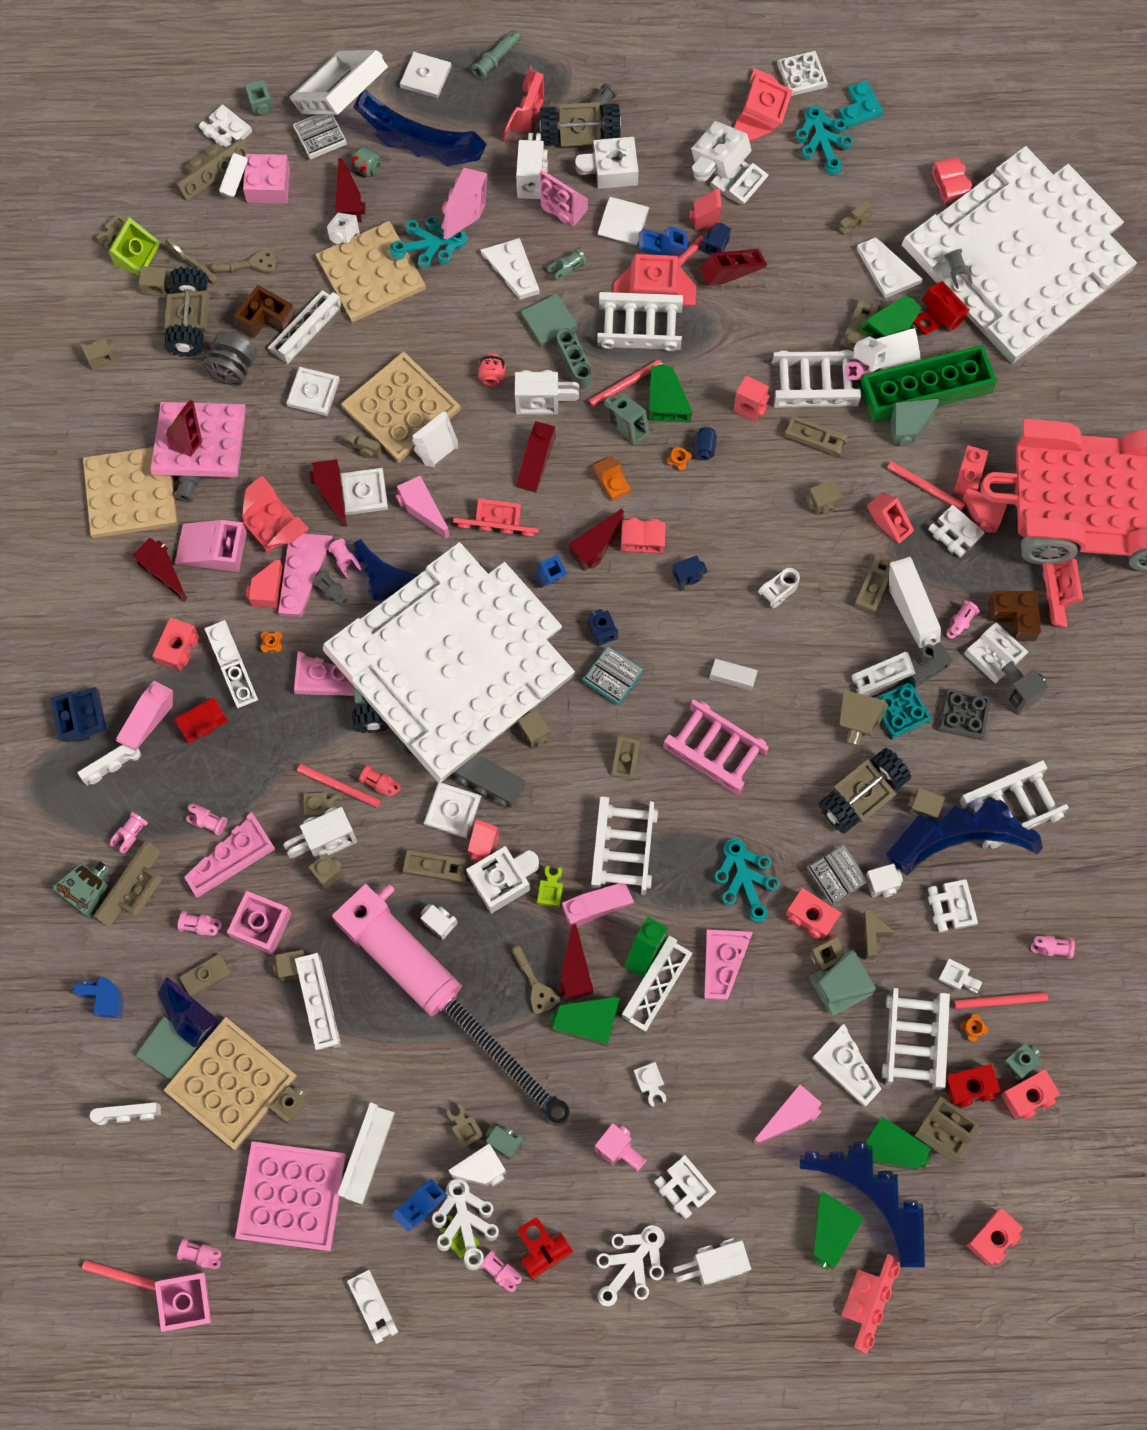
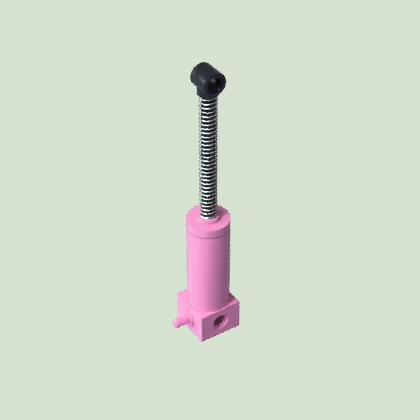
M365 883L332 915L336 925L358 948L361 946L429 1016H434L443 1010L448 1012V1015L450 1014L453 1017L452 1019H455V1022H458V1025H461V1028H464L468 1035L470 1034V1038L473 1037V1041H477V1044H480V1047H483L487 1054L489 1053V1057L492 1056V1060H496V1063L502 1066V1070L505 1069V1073H508V1076H511V1079H514L518 1086H521V1089H524V1092H527V1095H530L531 1099L533 1098L534 1102L540 1105V1111L547 1117L550 1124L553 1126H563L567 1123L570 1115L568 1105L556 1096L551 1097L547 1093L548 1091L541 1087L542 1084L539 1085L538 1081L536 1082L535 1078L532 1077V1074L530 1075L525 1070L526 1068H523L516 1061V1058L514 1059L513 1055L511 1056L510 1052H507V1049H504L500 1042L498 1043L497 1039L495 1040L494 1036H491V1033H488V1030H485L481 1023L479 1024L478 1020L476 1021L475 1017H472V1014H469V1011H466V1008H463L462 1004L460 1005L459 1001H456L457 993L460 991L462 984L391 914L384 900L394 892V888L388 884L377 894ZM366 914L363 918H358L359 915ZM560 1107L564 1110L565 1114L561 1119L552 1117L551 1111L554 1108Z

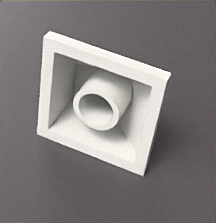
M490 1144L449 1170L453 1179H460L483 1186L499 1184L505 1179L503 1175L506 1174L505 1168Z

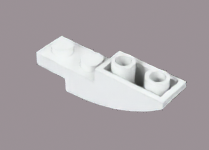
M224 620L205 628L237 708L258 701L226 621Z

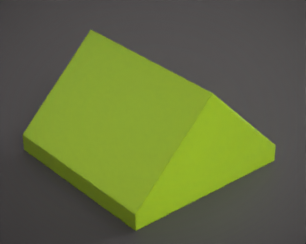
M128 217L110 247L109 254L115 267L140 276L141 266L148 267L161 242Z

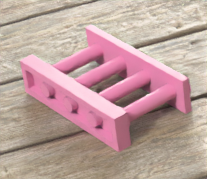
M693 699L690 710L694 712L678 736L672 737L668 735L664 741L663 748L738 796L743 790L745 783L741 777L758 753L764 757L766 756L769 746L760 737L756 736L754 738L710 710L706 703L702 701L697 702ZM702 717L713 725L698 747L691 749L686 745L685 741ZM721 729L731 735V738L716 760L710 761L704 757V752ZM740 741L750 747L736 770L729 773L723 769L722 765Z

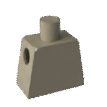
M844 690L840 726L845 730H849L846 743L859 746L862 734L873 737L888 708L886 701Z

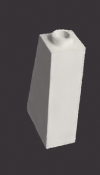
M911 557L891 562L889 569V592L919 649L924 646L926 647L927 644L935 645L939 643L941 627Z

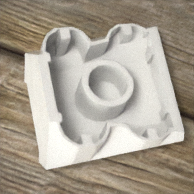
M443 411L413 435L412 442L416 445L414 452L423 460L425 466L435 468V464L452 450H458V441L447 412Z

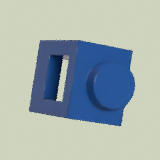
M558 554L538 563L539 569L533 573L540 589L567 575Z

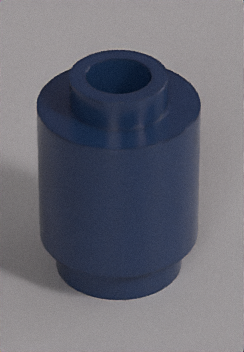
M702 427L696 433L694 455L700 460L707 461L715 456L717 435L713 428Z

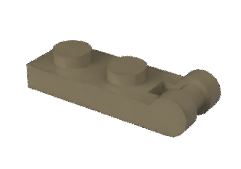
M859 299L840 344V350L854 351L856 342L867 338L868 335L858 329L857 326L876 314L880 304H871L866 302V299ZM862 311L870 312L869 316L862 314Z
M794 415L784 436L828 452L831 456L837 458L841 456L842 446L846 444L848 439L843 433ZM829 439L834 440L835 443L831 444L828 443Z
M878 553L874 558L854 605L875 614L888 584L890 563L896 561L882 558L883 555ZM878 566L886 568V571L878 569Z
M407 850L403 874L466 884L467 876H465L466 869L469 868L470 861ZM451 866L457 867L456 873H450Z

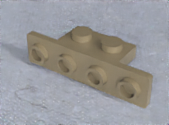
M240 138L225 149L218 144L210 145L205 149V152L191 158L189 163L184 166L189 174L177 182V186L186 200L191 199L225 175L234 153L246 157V154H251L244 140Z
M144 842L94 915L95 918L106 926L110 927L122 909L138 916L162 881L163 877L150 870L161 853L151 842Z

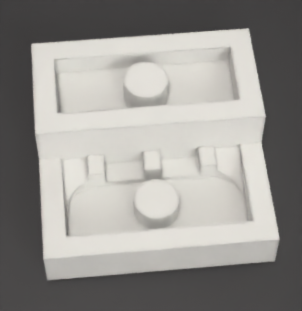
M743 161L728 179L717 175L711 182L710 187L714 190L720 189V194L744 205L766 180L768 174L754 163L749 165Z
M610 197L600 224L598 236L638 246L639 232L644 228L649 207Z
M915 328L876 339L889 346L886 365L879 368L878 371L921 360Z
M996 622L964 652V655L996 684L1006 675L1001 669L1010 661L1017 665L1027 655L1028 651Z

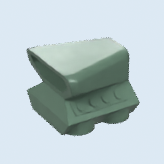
M853 950L848 951L836 964L810 975L815 990L832 1016L873 995L872 993L876 990L875 985Z

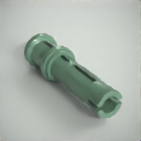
M511 30L492 51L484 53L482 59L471 67L474 75L484 80L487 77V73L498 66V61L521 40L520 34L518 32L515 33V30Z

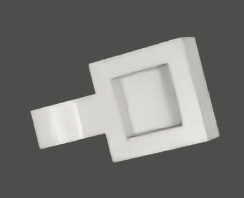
M951 959L948 960L938 980L960 991L963 985L975 994H977L982 984L981 981L968 976L969 968Z

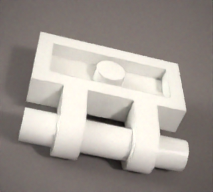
M223 104L209 116V121L212 124L208 125L203 121L199 125L205 136L214 139L216 144L223 148L230 146L232 140L234 142L240 138L244 140L252 133V128ZM221 130L224 135H220L218 131Z
M954 505L938 518L937 522L942 526L941 528L934 523L928 528L937 541L943 542L948 547V551L952 554L955 553L960 558L966 553L961 547L962 545L970 550L985 534L982 529ZM949 532L957 540L954 541L946 533Z
M967 879L945 883L943 885L945 893L938 894L937 886L928 888L929 905L933 907L935 915L933 920L934 924L938 926L939 933L948 931L946 922L952 921L954 930L978 924ZM947 901L950 913L944 914L941 902Z
M686 1155L667 1170L672 1180L667 1183L660 1176L654 1182L659 1187L660 1194L669 1199L674 1205L673 1209L677 1214L680 1213L685 1220L692 1214L687 1207L691 1201L699 1208L716 1193ZM676 1185L687 1195L682 1200L673 1190Z

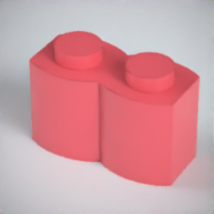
M958 157L934 162L932 168L933 177L944 204L956 202L972 190V183L965 175V165Z
M637 518L622 520L621 551L653 554L664 553L666 523L658 519H650L645 522L639 521Z

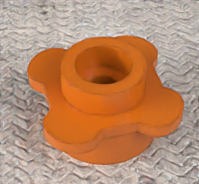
M674 447L671 456L667 458L668 465L678 467L679 470H685L686 464L691 460L692 455L683 448Z
M279 631L275 633L263 632L261 634L262 652H280L283 648L281 645L282 633Z
M973 1014L971 1019L960 1024V1029L966 1032L968 1040L971 1042L977 1041L979 1036L988 1033V1027L985 1026L977 1014Z

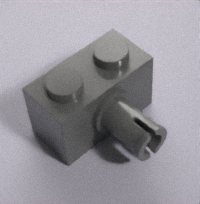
M940 642L935 645L927 644L926 647L920 648L915 653H908L916 674L905 679L908 682L911 681L913 687L917 688L950 667L953 659Z
M1010 661L1001 669L1013 683L1005 696V700L1017 715L1038 702L1048 688L1045 678L1034 669L1024 676L1013 661Z

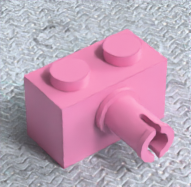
M612 1123L595 1145L594 1151L612 1166H614L618 1159L622 1158L638 1172L647 1159H644L630 1147L632 1139L629 1135L630 1132L621 1124L616 1126Z

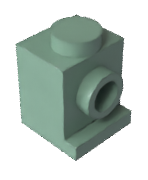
M264 79L245 84L253 113L260 115L268 113L269 109L273 107Z
M1025 1043L1001 1064L1018 1082L1041 1062L1039 1059L1041 1054L1035 1046H1028ZM1023 1055L1029 1060L1028 1063L1022 1062L1021 1057Z
M494 1124L485 1135L488 1138L486 1143L490 1144L493 1149L511 1160L524 1140L520 1135L517 1139L514 1138L515 1133L508 1127L503 1126L501 1129Z

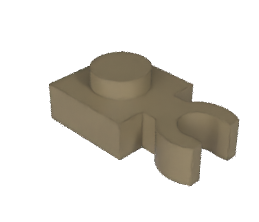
M866 200L854 209L849 217L844 218L840 222L842 226L839 227V230L846 234L852 227L856 228L859 224H865L871 217L872 205Z
M118 212L104 226L106 232L98 234V242L101 243L107 239L108 241L104 244L107 249H110L126 218Z
M347 432L344 438L346 446L359 449V452L367 458L374 457L379 459L382 453L379 442L363 436L357 437Z
M327 793L304 794V817H320L325 815L328 809L335 807L334 804L337 801H343V797L341 795H334L327 799Z
M459 1103L460 1114L453 1116L450 1110H448L447 1115L451 1121L457 1123V1125L452 1127V1130L463 1149L482 1139L484 1135L472 1115L467 1119L464 1117L465 1109Z

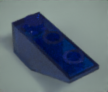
M165 978L158 996L176 1033L195 1048L212 1034L219 1020L170 978Z

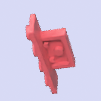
M478 498L476 519L453 518V522L458 523V527L463 528L479 525L480 530L492 531V527L500 528L502 533L513 534V530L522 531L521 535L534 536V533L540 532L539 527L519 525L521 503Z
M1076 559L1059 564H1043V579L1046 583V598L1050 609L1049 618L1053 625L1061 628L1068 627L1065 607L1083 601Z
M887 1254L879 1277L861 1270L857 1271L841 1315L848 1320L862 1324L854 1348L865 1354L868 1353L874 1344V1334L877 1326L882 1322L884 1306L891 1297L893 1281L900 1272V1261Z

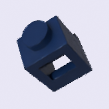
M716 222L713 230L709 229L706 238H703L701 251L709 255L711 253L724 252L730 240L731 228L723 223Z
M697 555L673 564L672 573L680 591L685 590L686 584L694 585L703 578V574L707 573L705 563L703 561L700 562Z
M602 609L593 611L590 614L591 617L588 618V626L597 646L618 639V629L615 627L609 611L603 612ZM603 622H606V625L604 626L599 625Z

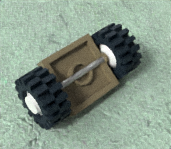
M600 102L559 104L560 121L558 123L556 107H540L541 141H544V145L558 144V130H560L561 146L593 145V140H601L602 127L604 139L621 138L619 103L602 105L603 121L600 119Z
M181 266L179 269L174 268L170 272L169 291L172 294H167L164 346L167 352H173V355L180 354V357H183V355L187 357L191 355L197 356L203 350L204 334L202 332H207L210 294L207 292L208 276L201 269L197 271L195 267L189 269V266H186V268Z
M882 749L870 761L868 759L833 786L834 791L819 801L818 804L822 814L825 815V818L830 821L832 826L834 825L837 831L839 830L840 833L845 834L858 822L862 823L894 797L896 795L894 790L897 791L911 779L907 765L903 764V760L898 758V755L893 753L891 749Z

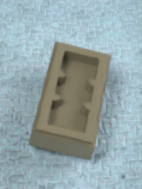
M218 954L179 978L189 996L193 998L232 975L222 955Z

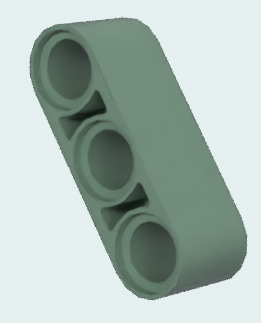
M562 328L557 332V349L572 381L577 382L581 389L587 388L592 382V368L575 332L570 328ZM571 357H578V359H576V360H573V359H570V358H571ZM580 374H585V375H587V376H585V377H580V376H578V375H580Z

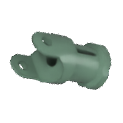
M577 248L567 257H561L550 264L548 271L553 273L559 270L556 272L555 278L560 280L571 274L572 270L578 266H584L587 261L582 251Z

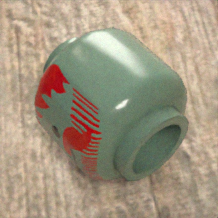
M365 146L360 147L358 150L355 149L350 157L353 170L365 177L376 175L382 165L380 155Z

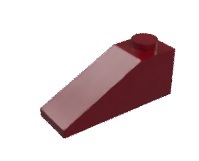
M338 158L335 214L356 215L357 222L362 223V215H366V203L362 202L361 193L343 158Z
M759 249L711 253L700 268V271L709 286L719 285L763 269L767 266V263Z
M193 400L188 401L166 432L169 447L190 457L202 443Z
M539 421L534 422L517 479V488L534 493L537 492L556 439L555 426Z
M338 459L313 462V471H309L311 484L315 483L319 495L340 524L346 527L347 521Z
M622 508L569 543L570 554L584 571L589 568L593 569L600 564L618 532L622 520H624Z
M149 537L132 557L138 566L185 602L187 597L166 551L168 548L160 540L155 542Z
M576 924L571 926L561 971L562 982H558L560 995H565L566 1001L594 994Z

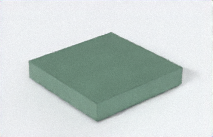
M558 294L521 311V316L541 347L557 340V332L562 328H570L573 331L578 329V325Z
M163 1017L136 1056L172 1080L200 1048L202 1043Z

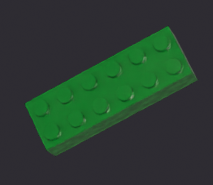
M979 345L862 375L859 388L872 423L891 419L895 403L938 399V406L992 393L997 379L984 345Z

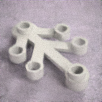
M454 1179L446 1186L447 1199L439 1211L435 1212L432 1216V1224L437 1228H441L446 1224L447 1214L456 1204L457 1214L445 1233L438 1237L437 1247L441 1251L449 1250L452 1239L461 1226L466 1248L464 1265L470 1270H477L482 1266L484 1256L475 1247L471 1225L483 1232L484 1237L489 1241L497 1239L499 1229L496 1225L488 1224L467 1211L466 1203L479 1209V1214L483 1218H488L492 1215L493 1205L471 1194L469 1186L465 1181ZM460 1189L462 1193L460 1195H455L453 1193V1190ZM485 1206L489 1207L490 1212L485 1213L482 1211V1208ZM441 1216L444 1221L438 1223L435 1221V1218ZM493 1229L496 1234L490 1236L487 1231ZM446 1239L449 1244L443 1246L440 1244V1241ZM474 1257L478 1262L471 1264L469 1259Z
M648 1226L638 1235L623 1236L622 1234H616L613 1236L612 1246L616 1249H622L625 1245H641L635 1253L617 1255L602 1253L597 1257V1265L602 1269L608 1268L610 1265L626 1264L610 1286L600 1289L598 1293L600 1304L606 1307L614 1305L617 1300L618 1290L633 1271L636 1281L635 1297L639 1300H644L648 1297L649 1289L645 1284L643 1258L648 1251L652 1265L649 1275L656 1281L662 1279L664 1270L660 1264L659 1248L663 1245L665 1236L659 1227ZM651 1233L656 1234L657 1241L650 1242L648 1235ZM621 1237L623 1245L616 1246L614 1243L615 1238ZM602 1256L607 1257L609 1261L605 1266L599 1263V1259ZM654 1268L661 1270L660 1277L656 1278L652 1275ZM639 1288L646 1290L644 1297L638 1296L637 1290ZM609 1291L612 1293L610 1301L603 1299L604 1292Z

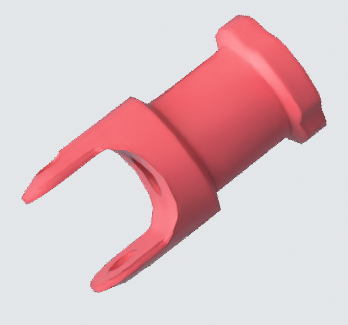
M371 765L365 767L359 778L360 783H366L374 787L376 792L387 796H393L401 790L398 782L394 781L387 774H381L373 770Z

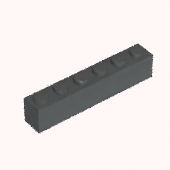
M396 735L394 740L396 746H398L397 749L403 754L408 755L411 753L414 755ZM478 754L451 774L460 785L466 787L468 784L475 788L474 791L483 797H486V795L490 796L497 805L503 808L506 806L512 808L525 787L524 779Z

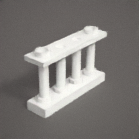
M600 292L599 310L605 311L604 333H598L597 347L605 349L616 347L665 349L666 351L681 350L682 336H675L676 313H682L683 295ZM615 310L626 311L625 334L613 333V311ZM635 311L647 312L646 335L633 334ZM656 312L667 313V336L654 335Z
M854 351L774 352L772 366L780 367L781 390L775 391L774 408L858 406L861 391L860 389L852 388V380L847 379L845 376V366L849 362L857 361V359L853 358ZM821 365L823 389L812 390L810 389L809 366ZM830 365L843 366L844 389L833 390L831 388ZM788 366L801 367V390L789 389Z
M1044 760L961 797L959 802L962 808L970 807L974 809L988 836V839L982 844L983 849L990 846L992 849L1003 845V841L1049 820L1053 823L1065 817L1064 813L1068 810V805L1065 804L1057 808L1042 780L1043 774L1047 770ZM1029 780L1031 783L1034 782L1049 812L1038 817L1022 788L1023 783ZM1009 789L1011 792L1014 791L1029 821L1018 826L1002 797L1003 792ZM988 798L994 800L1009 830L999 834L996 833L982 806L983 800Z
M600 797L591 890L600 889L601 884L606 882L642 885L641 895H646V888L651 889L652 875H648L652 822L657 823L658 809H654V802L650 801L649 811L616 808L613 805H609V797ZM612 816L648 820L647 832L611 829V827L607 826V819L612 818ZM615 838L646 841L645 854L609 851V848H605V840ZM614 860L644 863L643 876L606 873V870H602L603 862Z
M893 988L890 994H887L886 1008H889L887 1061L882 1066V1078H885V1085H891L893 1077L929 1080V1083H932V1090L942 1091L945 1088L950 994L940 993L937 999H933V1001L898 998V988ZM897 1007L931 1010L932 1013H936V1021L932 1022V1024L897 1021ZM896 1030L929 1033L931 1036H935L934 1045H931L930 1048L895 1044ZM895 1053L930 1057L933 1060V1069L925 1071L894 1067Z

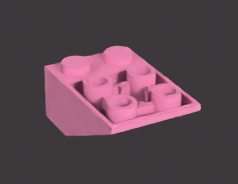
M463 168L461 174L456 176L455 187L450 189L448 202L445 201L442 207V214H445L441 229L444 230V239L450 238L480 218L486 205L487 173Z
M540 171L542 208L546 212L556 215L563 223H568L574 227L588 210V198L547 172Z
M215 520L183 524L175 565L239 572L247 535L243 522Z

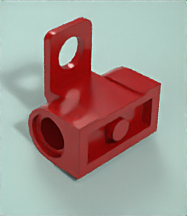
M941 281L928 288L922 299L928 310L917 316L913 324L923 335H927L943 325L949 331H952L963 322L970 309ZM925 320L929 322L930 327H923L920 321Z
M214 697L175 719L189 744L197 739L201 740L228 722Z
M533 1218L518 1229L519 1235L530 1251L521 1257L520 1260L533 1280L574 1253L561 1231L550 1238L538 1218ZM531 1226H535L540 1230V1237L535 1241L529 1240L526 1236V1231Z

